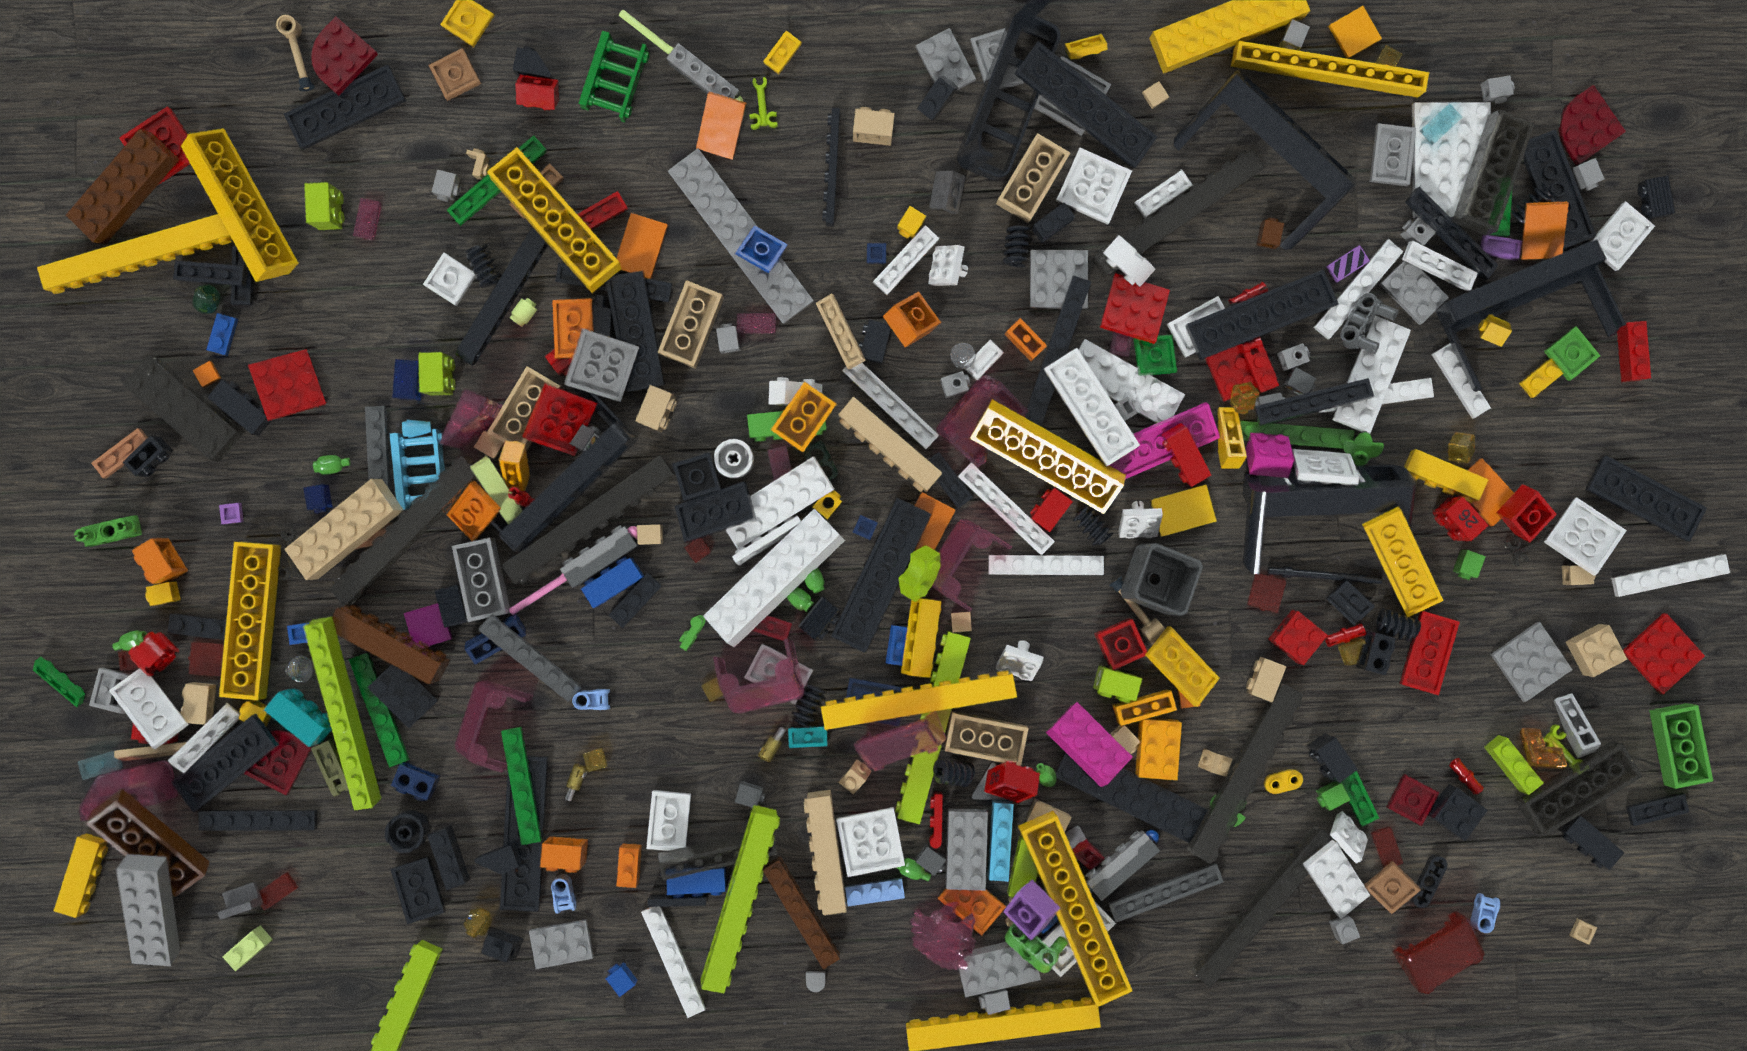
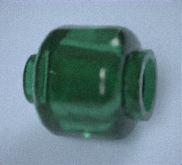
M211 285L199 286L194 291L192 305L201 313H214L218 309L221 295Z

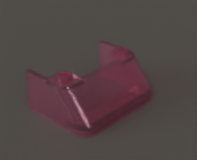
M959 520L938 551L940 553L941 567L931 587L971 612V607L957 599L961 592V585L952 577L972 544L980 549L989 547L993 541L1008 550L1012 546L970 520Z
M784 639L788 659L781 660L776 664V678L739 686L735 675L727 674L723 658L713 657L720 690L732 712L741 714L798 700L803 696L804 687L794 641Z
M482 680L473 687L455 742V749L470 762L502 773L508 769L507 764L488 758L487 749L477 743L488 708L497 709L502 707L507 697L527 702L533 696Z
M933 711L922 720L871 736L869 732L865 733L854 743V747L867 767L878 771L885 768L884 765L925 751H927V754L938 751V746L946 740V736L937 712Z

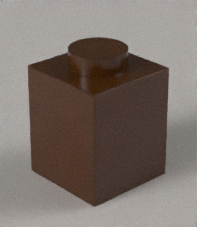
M1267 218V220L1265 219L1261 222L1256 245L1271 249L1279 247L1284 223L1279 222L1275 218Z

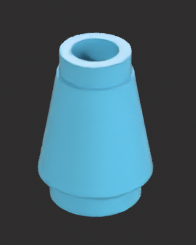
M407 419V421L402 422L403 437L413 438L431 433V422Z

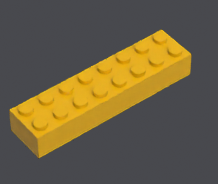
M1232 0L1153 31L1149 39L1164 74L1235 46L1239 41L1245 42L1286 26L1292 19L1296 21L1304 19L1310 12L1306 0Z
M225 129L189 134L181 147L255 281L258 282L290 274L297 266L298 261Z
M515 148L487 171L495 185L591 293L622 269L620 262L518 148Z
M993 399L970 437L975 442L1105 514L1124 486L1126 478L1124 473L1109 465L1106 467L1101 460Z
M234 542L219 697L248 700L267 698L281 545Z

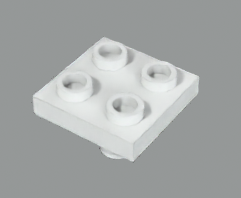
M963 246L935 247L928 284L933 286L957 285L959 276L965 277L968 272L962 270H968V267L961 265L964 253Z
M1135 501L1131 504L1132 509H1123L1118 531L1119 538H1152L1158 536L1163 516L1162 508L1144 509L1142 501H1139V506L1138 502Z
M1019 641L1017 648L1006 645L997 662L996 670H1008L1009 673H1013L1014 676L1022 680L1032 681L1043 662V657L1028 652L1030 644L1026 641Z
M1342 811L1336 815L1330 835L1340 849L1342 848L1355 863H1358L1363 858L1368 839L1366 834L1359 830L1353 820Z

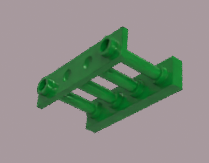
M602 30L578 103L580 107L589 111L590 106L597 105L620 113L619 118L621 122L625 123L632 113L631 103L644 64H647L650 58L647 45L642 44L641 50L638 51L614 43L610 33ZM613 50L637 58L635 68L632 69L608 61L606 58L608 51L611 52ZM602 69H610L631 76L629 87L602 79L600 76ZM603 87L625 94L623 105L597 98L594 95L596 88Z

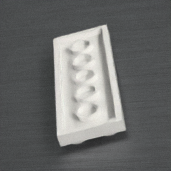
M1378 316L1374 317L1365 337L1380 344L1376 354L1360 349L1347 383L1369 378L1374 397L1337 407L1332 420L1358 431L1371 433L1407 342L1410 329Z
M1084 339L1079 348V352L1109 398L1119 402L1128 397L1138 414L1156 424L1174 416L1185 394L1151 375L1139 376L1138 368Z
M1078 348L1044 368L1049 379L1106 467L1140 446Z
M814 456L751 495L756 519L726 529L736 548L739 549L833 491L834 487Z

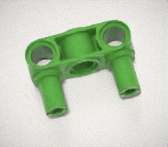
M135 515L85 526L76 530L74 535L78 536L75 539L82 541L85 547H91L142 535L139 517ZM110 527H113L115 530L112 536L109 534Z
M1015 923L1010 926L1005 935L1007 944L1042 973H1047L1053 968L1059 959V954L1068 944L1067 940L1062 936H1059L1050 947L1038 936L1030 940ZM1012 932L1017 933L1019 937H1015ZM1043 958L1047 959L1050 964L1045 963Z

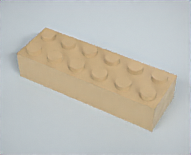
M853 397L838 414L841 425L847 430L852 428L855 431L854 436L861 442L866 440L870 444L869 448L878 455L880 452L884 456V461L891 467L895 465L899 469L898 473L904 479L910 478L914 481L913 486L918 491L922 492L924 490L927 492L941 476L942 472L856 398Z
M370 479L286 547L285 551L306 580L319 579L403 512L404 509L382 479Z
M831 790L811 792L804 799L805 813H809L806 821L807 831L812 833L809 840L810 852L815 854L812 856L813 871H817V875H815L816 891L820 890L817 898L818 909L822 910L823 915L846 912L847 903Z

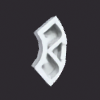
M1118 235L1103 253L1107 257L1106 262L1113 268L1117 266L1126 275L1124 279L1131 285L1136 283L1140 287L1154 272L1155 268L1137 253L1136 249Z
M784 377L777 378V381H769V404L788 406L804 382L789 381V378ZM804 379L806 383L822 393V384L815 383L814 379Z

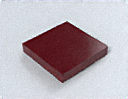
M1403 774L1386 808L1422 826L1439 792Z

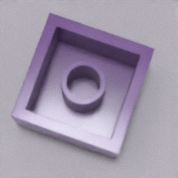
M1031 880L1017 892L1003 912L1032 940L1045 929L1060 907L1040 886Z

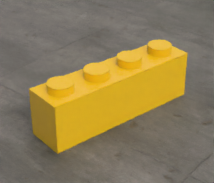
M1417 449L1411 450L1404 465L1415 480L1421 479L1425 481V485L1432 488L1440 487L1443 489L1442 492L1453 496L1456 494L1463 496L1469 503L1480 500L1489 480Z
M920 598L916 602L911 600L901 673L910 676L931 677L938 621L941 613V601Z
M87 833L77 837L54 908L55 912L77 918L89 910V900L96 889L95 881L102 870L101 862L107 854L108 847L106 846L108 841Z

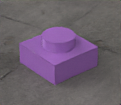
M241 503L219 505L221 524L244 522Z

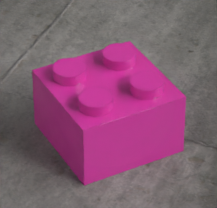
M1250 433L1245 450L1250 474L1289 478L1294 462L1289 436Z

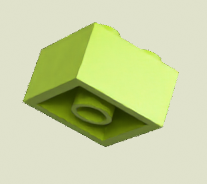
M305 183L306 223L318 230L342 229V223H344V214L341 212V204L344 202L342 192L330 183Z
M442 352L419 353V388L421 393L430 396L453 395V390L456 387L455 379H452L455 362L451 356Z
M1098 666L1093 688L1101 696L1111 698L1112 695H1115L1116 699L1130 703L1131 700H1137L1142 678Z

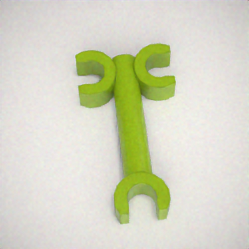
M763 77V84L757 85L756 78H753V86L757 90L759 115L756 113L750 114V119L758 120L756 124H751V129L755 130L760 126L767 125L775 128L778 124L777 122H771L770 118L777 117V114L774 111L767 114L764 89L767 87V79Z
M1553 725L1550 733L1545 738H1539L1536 743L1538 745H1542L1544 742L1547 743V746L1543 749L1544 752H1550L1554 746L1569 763V769L1577 774L1578 771L1575 769V765L1577 763L1583 767L1586 765L1584 761L1575 759L1557 740L1564 739L1567 734L1561 732L1557 735L1556 731L1560 726Z

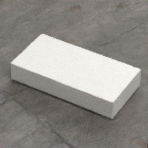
M989 340L964 366V369L978 381L1004 352Z

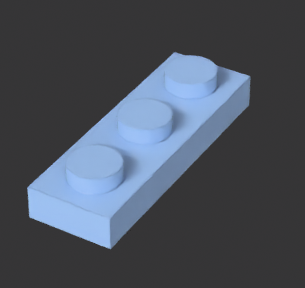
M902 878L845 886L848 906L905 898Z

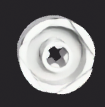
M730 439L722 442L717 447L714 453V462L718 471L724 476L741 478L751 471L754 464V455L751 448L745 442L738 439ZM738 454L737 459L739 461L731 464L730 456Z

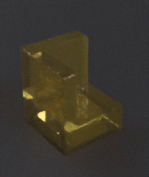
M1456 432L1448 444L1449 461L1468 463L1475 451V435Z
M1357 639L1338 646L1345 665L1351 666L1357 663L1356 660L1359 658L1361 647L1366 644L1364 639Z

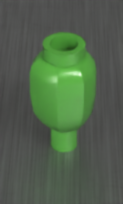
M336 455L321 456L317 461H313L315 473L319 472L322 475L337 473L341 471L343 466L351 465L350 458L341 459Z
M818 567L811 571L805 579L807 587L813 590L814 593L824 590L823 585L825 584V580Z
M796 587L787 596L788 601L800 611L805 610L808 612L814 604L811 601L810 595L799 587Z
M135 630L126 633L120 637L119 642L113 643V649L115 651L119 649L129 651L144 641L143 638L147 635V632Z
M1039 763L1036 766V772L1040 773L1039 782L1045 787L1054 786L1057 780L1054 769Z
M911 858L904 859L905 866L896 867L902 875L910 879L918 880L922 878L929 881L931 877L930 873L925 872L924 868Z

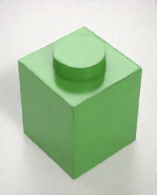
M1460 550L1453 571L1459 573L1458 577L1466 580L1478 578L1486 556L1469 550Z
M1333 781L1316 790L1318 803L1322 808L1325 807L1330 811L1350 801L1341 782Z

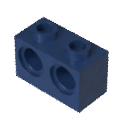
M403 762L399 765L391 786L395 787V790L399 793H409L414 795L413 798L424 801L432 798L440 776L410 763ZM404 774L409 777V784L403 781ZM421 782H425L427 784V791L421 789Z

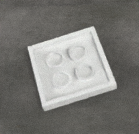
M1079 148L1056 202L1060 204L1066 203L1069 208L1109 224L1132 170Z
M1292 449L1293 464L1298 480L1303 482L1320 481L1324 484L1340 483L1345 486L1358 485L1359 476L1351 454Z
M1576 497L1544 543L1595 576L1627 530Z
M894 807L836 819L848 877L905 866Z

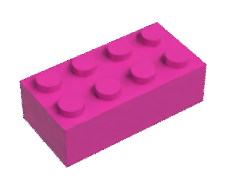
M1078 702L1070 706L1046 732L1100 787L1107 785L1133 757Z

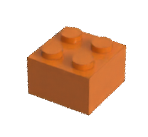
M920 292L897 303L883 316L904 347L926 336L941 323Z
M151 538L132 550L135 555L134 560L143 568L145 578L152 584L171 582L188 572L169 538Z
M549 837L542 843L540 867H545L547 871L565 869L566 872H577L586 863L588 839Z

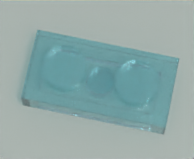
M1449 103L1420 132L1433 145L1463 117Z
M114 751L77 762L83 780L123 768L122 761L114 758Z

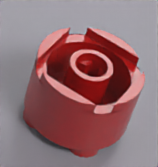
M151 631L145 635L142 643L134 646L128 652L131 656L130 659L147 676H153V671H162L176 658L174 653H179V649L162 632L154 633Z

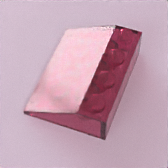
M464 389L440 443L460 449L465 448L479 437L483 431L491 427L503 404L484 395Z

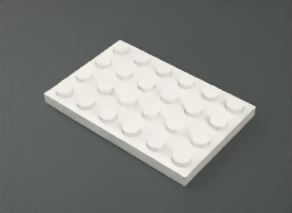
M1491 102L1412 104V128H1416L1412 161L1413 191L1421 187L1451 218L1491 217ZM1413 211V218L1419 217V216Z

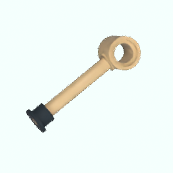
M282 15L277 19L276 27L280 33L289 39L300 77L298 80L300 84L299 91L312 90L315 86L307 76L297 38L302 33V27L290 15ZM292 24V28L286 31L287 25Z
M1119 577L1109 585L1119 593L1123 585L1122 577ZM1124 599L1144 624V627L1140 629L1141 633L1151 645L1154 644L1165 628L1156 618L1150 621L1137 603Z

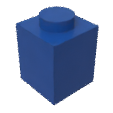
M624 962L620 965L617 963L608 970L609 973L606 977V980L619 997L635 986L637 982L636 977Z

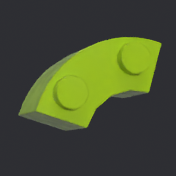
M926 545L911 553L908 568L898 577L901 594L916 602L928 593L941 567L940 553Z

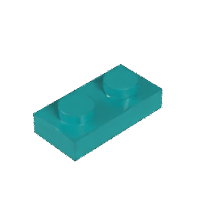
M824 726L788 728L789 748L828 746L827 730H825Z

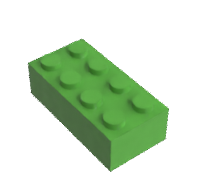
M1684 703L1649 710L1664 785L1677 789L1712 782L1713 777L1698 705Z

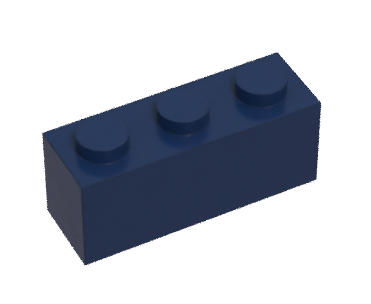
M517 614L502 620L504 624L520 637L526 635V628ZM483 633L465 642V651L475 665L502 650Z

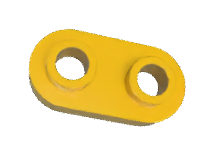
M1294 769L1273 773L1264 779L1265 789L1272 794L1297 789L1303 783L1301 773ZM1295 776L1296 782L1291 783V778ZM1277 781L1278 786L1273 788V782Z

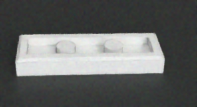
M1181 170L1138 199L1134 204L1145 219L1193 185L1183 170Z

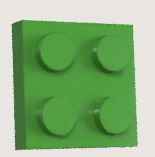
M1577 326L1570 329L1544 351L1560 368L1568 381L1572 380L1600 357L1599 353Z

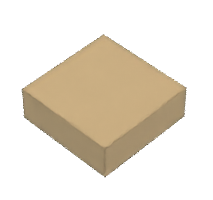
M1159 81L1142 92L1152 109L1169 98Z
M970 612L951 613L952 632L972 631Z
M1577 918L1569 936L1590 945L1597 927Z

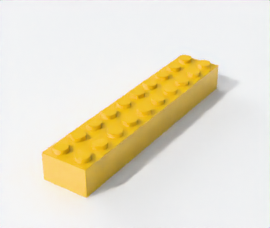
M1052 810L1019 825L1018 828L1046 893L1060 907L1056 916L1096 1006L1099 1007L1132 992V988L1056 813Z

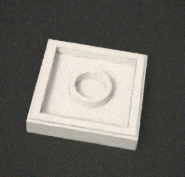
M443 253L423 285L457 306L477 274H474L472 270Z

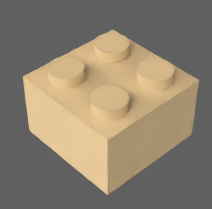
M869 107L856 109L853 141L891 146L894 113L887 109L872 111Z
M650 385L636 422L659 432H662L663 429L666 430L670 422L668 418L670 411L674 412L677 405L676 397L669 392Z
M1598 624L1566 641L1584 676L1595 677L1627 660L1610 625Z

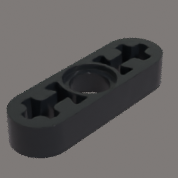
M1439 855L1429 857L1416 883L1420 889L1423 887L1429 892L1421 890L1413 896L1411 902L1415 906L1426 908L1430 904L1448 867L1447 861ZM1434 862H1439L1441 866L1436 867L1434 865ZM1432 870L1433 872L1437 873V875H1434L1429 871ZM1428 876H1432L1434 880L1431 886H1425L1424 880ZM1417 896H1422L1424 901H1419Z

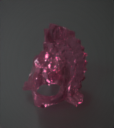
M958 902L947 903L940 911L937 910L931 913L930 918L924 916L920 910H915V917L910 920L911 925H913L911 931L915 935L912 938L913 946L918 948L934 964H938L941 968H947L948 970L966 969L968 964L964 960L962 951L966 949L969 953H972L976 940L971 937L975 923L973 913L965 917L961 922L953 923L957 916L955 908L960 905Z

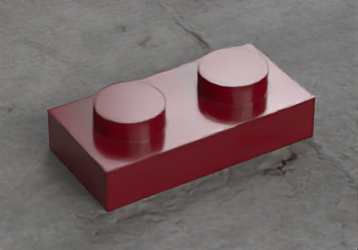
M767 615L752 631L787 642L792 623Z
M1087 839L1079 842L1072 849L1074 856L1089 870L1105 860L1103 854Z

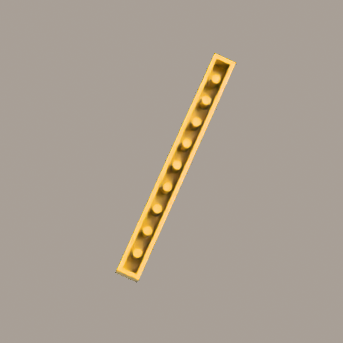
M1239 41L1234 47L1231 67L1417 98L1426 92L1429 72L1244 41Z
M219 214L39 266L37 269L43 289L53 294L65 292V289L70 287L80 288L87 282H100L102 278L107 276H120V273L124 271H137L141 266H154L158 264V261H171L179 255H192L194 251L199 249L209 250L216 244H229L232 238Z
M1005 670L997 672V676L992 677L989 674L978 675V679L970 680V677L959 678L957 683H951V680L941 681L939 686L933 687L932 683L920 685L921 689L913 690V687L901 688L902 692L894 693V690L883 691L881 696H875L874 693L865 694L863 699L856 700L855 696L844 698L845 702L837 703V700L825 701L826 705L821 706L824 728L827 730L1016 698L1013 673Z
M1091 997L1081 998V1001L1074 1002L1073 1000H1063L1062 1003L1058 1004L1046 1002L1043 1003V1006L1030 1004L1020 1009L1010 1007L1009 1010L989 1015L987 1012L981 1014L969 1012L965 1016L952 1014L948 1018L931 1017L927 1021L914 1019L906 1023L909 1051L1101 1027L1099 1009Z

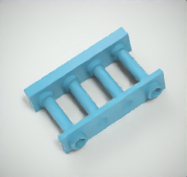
M432 429L433 436L405 439L403 434L400 433L390 434L396 500L404 511L410 510V506L415 503L439 501L441 507H447L448 502H450V492L447 491L442 447L445 444V438L441 430ZM434 444L435 455L412 458L405 456L404 449L406 446ZM436 464L435 475L409 477L406 472V468L409 465ZM437 482L438 494L411 496L408 492V487L412 484Z

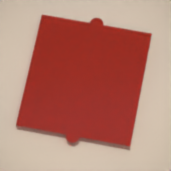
M1255 574L1247 605L1260 608L1261 611L1268 610L1278 613L1286 581L1274 578L1273 575Z
M191 642V652L188 657L190 660L189 674L221 677L224 645Z

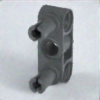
M1365 293L1351 311L1340 335L1343 345L1348 349L1361 348L1376 354L1380 344L1366 338L1365 333L1369 330L1375 316L1380 315L1394 321L1398 315V309L1383 304L1372 293ZM1368 302L1374 303V304H1373L1372 306H1370V307H1365V306H1364V305H1365L1366 303H1368ZM1349 335L1355 336L1352 340H1346Z

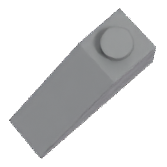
M1571 693L1554 699L1562 726L1567 734L1566 737L1577 758L1596 752L1601 743L1574 695Z

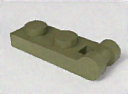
M328 740L311 748L331 794L335 797L344 790L349 791L340 758L332 741ZM338 778L341 781V784L337 785L335 782V780Z

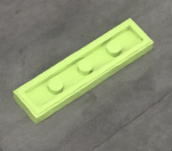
M485 456L470 468L487 494L501 507L499 512L509 525L522 512V509L515 503V500L508 497V493H512L508 491V487L490 459Z

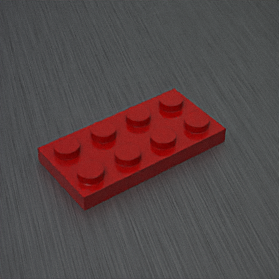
M1420 611L1418 620L1421 622V629L1417 637L1412 639L1400 684L1439 695L1460 622Z

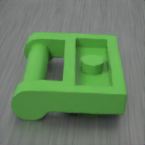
M702 615L691 619V629L685 631L679 640L682 642L680 645L682 649L686 651L690 649L706 622Z

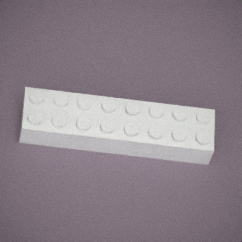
M813 509L703 617L729 645L735 647L845 540Z

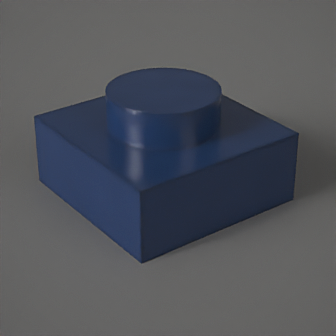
M867 243V264H886V243Z
M860 515L853 533L870 540L878 522Z

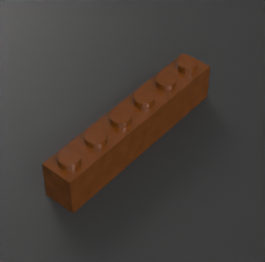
M781 856L764 865L762 871L821 967L825 969L840 959V952Z

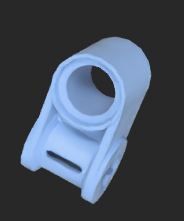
M610 689L579 691L573 697V705L580 710L611 709L610 705H608ZM579 695H584L587 698L585 705L578 703L577 698Z
M559 874L551 885L556 914L563 910H576V898L573 892L572 880L567 874ZM557 882H564L566 888H560L557 885Z
M1478 893L1474 900V908L1470 918L1471 926L1483 933H1490L1495 927L1497 913L1500 909V899L1496 897L1492 899ZM1485 919L1484 925L1480 927V921Z

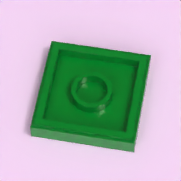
M1159 335L1155 344L1136 338L1133 339L1139 376L1177 372L1172 335Z

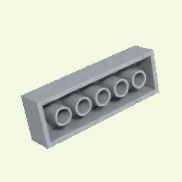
M127 854L116 870L132 964L171 966L180 952L167 857Z

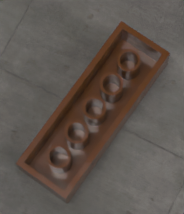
M139 129L69 210L66 216L92 242L107 244L180 159L153 133Z
M358 606L339 607L335 610L332 618L336 633L340 637L428 684L441 679L450 662V659L446 658L447 655L445 653L429 649L430 646L422 641H419V643L412 641L413 636L405 632L401 634L395 630V626L379 622V618L372 614L366 615L362 613V609Z
M123 788L91 811L86 824L123 855L167 857L171 891L175 897L206 875L210 861Z

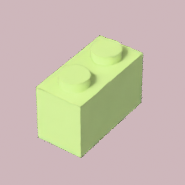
M260 925L228 951L223 958L237 971L273 939Z

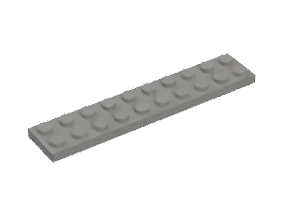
M698 148L668 170L670 176L783 324L814 302L782 258L779 259L771 272L767 273L735 254L753 226L757 227V225Z

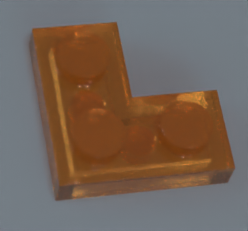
M1522 728L1520 730L1529 766L1559 769L1567 766L1562 748L1545 747L1541 729Z

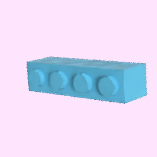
M992 800L988 878L993 881H1009L1014 805L1009 800Z

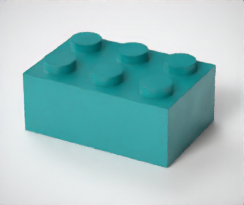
M291 688L279 691L264 711L308 747L323 742L332 731L328 714L318 710L319 707L314 702L307 701L303 697V693L298 689Z

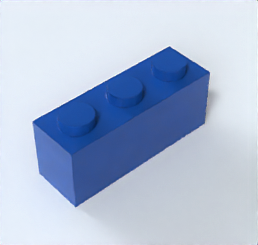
M624 557L616 562L618 566L613 569L608 567L600 572L601 576L596 580L592 577L584 582L585 587L581 588L593 608H597L645 577L633 558L627 559V557Z
M726 865L668 868L666 871L667 895H672L674 898L683 897L684 894H692L694 897L702 896L703 893L721 895L727 889Z

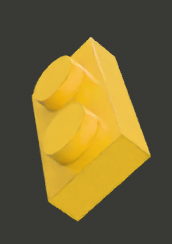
M785 31L764 59V64L777 74H780L802 45V42Z
M1102 34L1065 44V51L1071 60L1108 50L1107 42Z
M1548 359L1519 384L1530 398H1533L1559 378L1563 372L1552 359Z

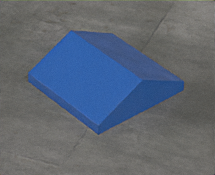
M754 225L735 254L765 272L770 273L777 265L787 244Z

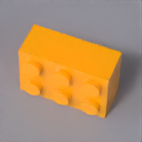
M804 381L771 430L804 452L836 406V403Z
M1147 718L1139 721L1138 740L1140 743L1138 744L1135 774L1138 777L1178 780L1182 722L1160 718Z

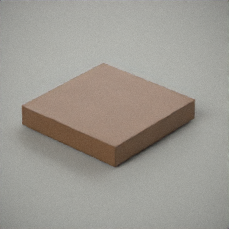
M463 48L429 65L447 101L481 84Z
M1393 861L1364 884L1367 891L1391 914L1421 891L1420 887Z

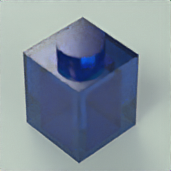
M321 484L303 487L307 510L318 514L327 512V508H333L329 485Z

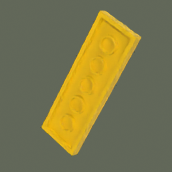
M1399 507L1362 524L1407 617L1443 601Z

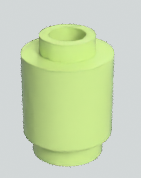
M521 298L512 310L510 319L523 327L536 313L537 309L534 307L537 304L529 298H526V300Z

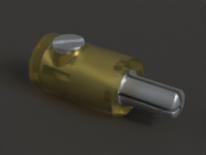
M783 727L779 728L774 737L770 735L758 753V756L766 762L770 763L782 744L780 739L786 731Z
M574 764L566 784L569 788L565 797L566 800L572 801L575 790H580L587 774V767Z

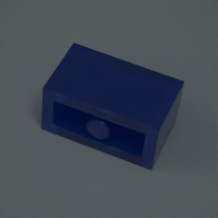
M395 359L392 398L421 401L424 393H421L419 388V361Z

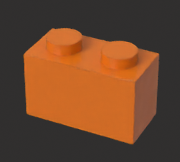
M1021 318L1005 333L1006 337L1030 361L1047 347Z
M623 843L620 846L617 887L636 888L638 886L642 845Z

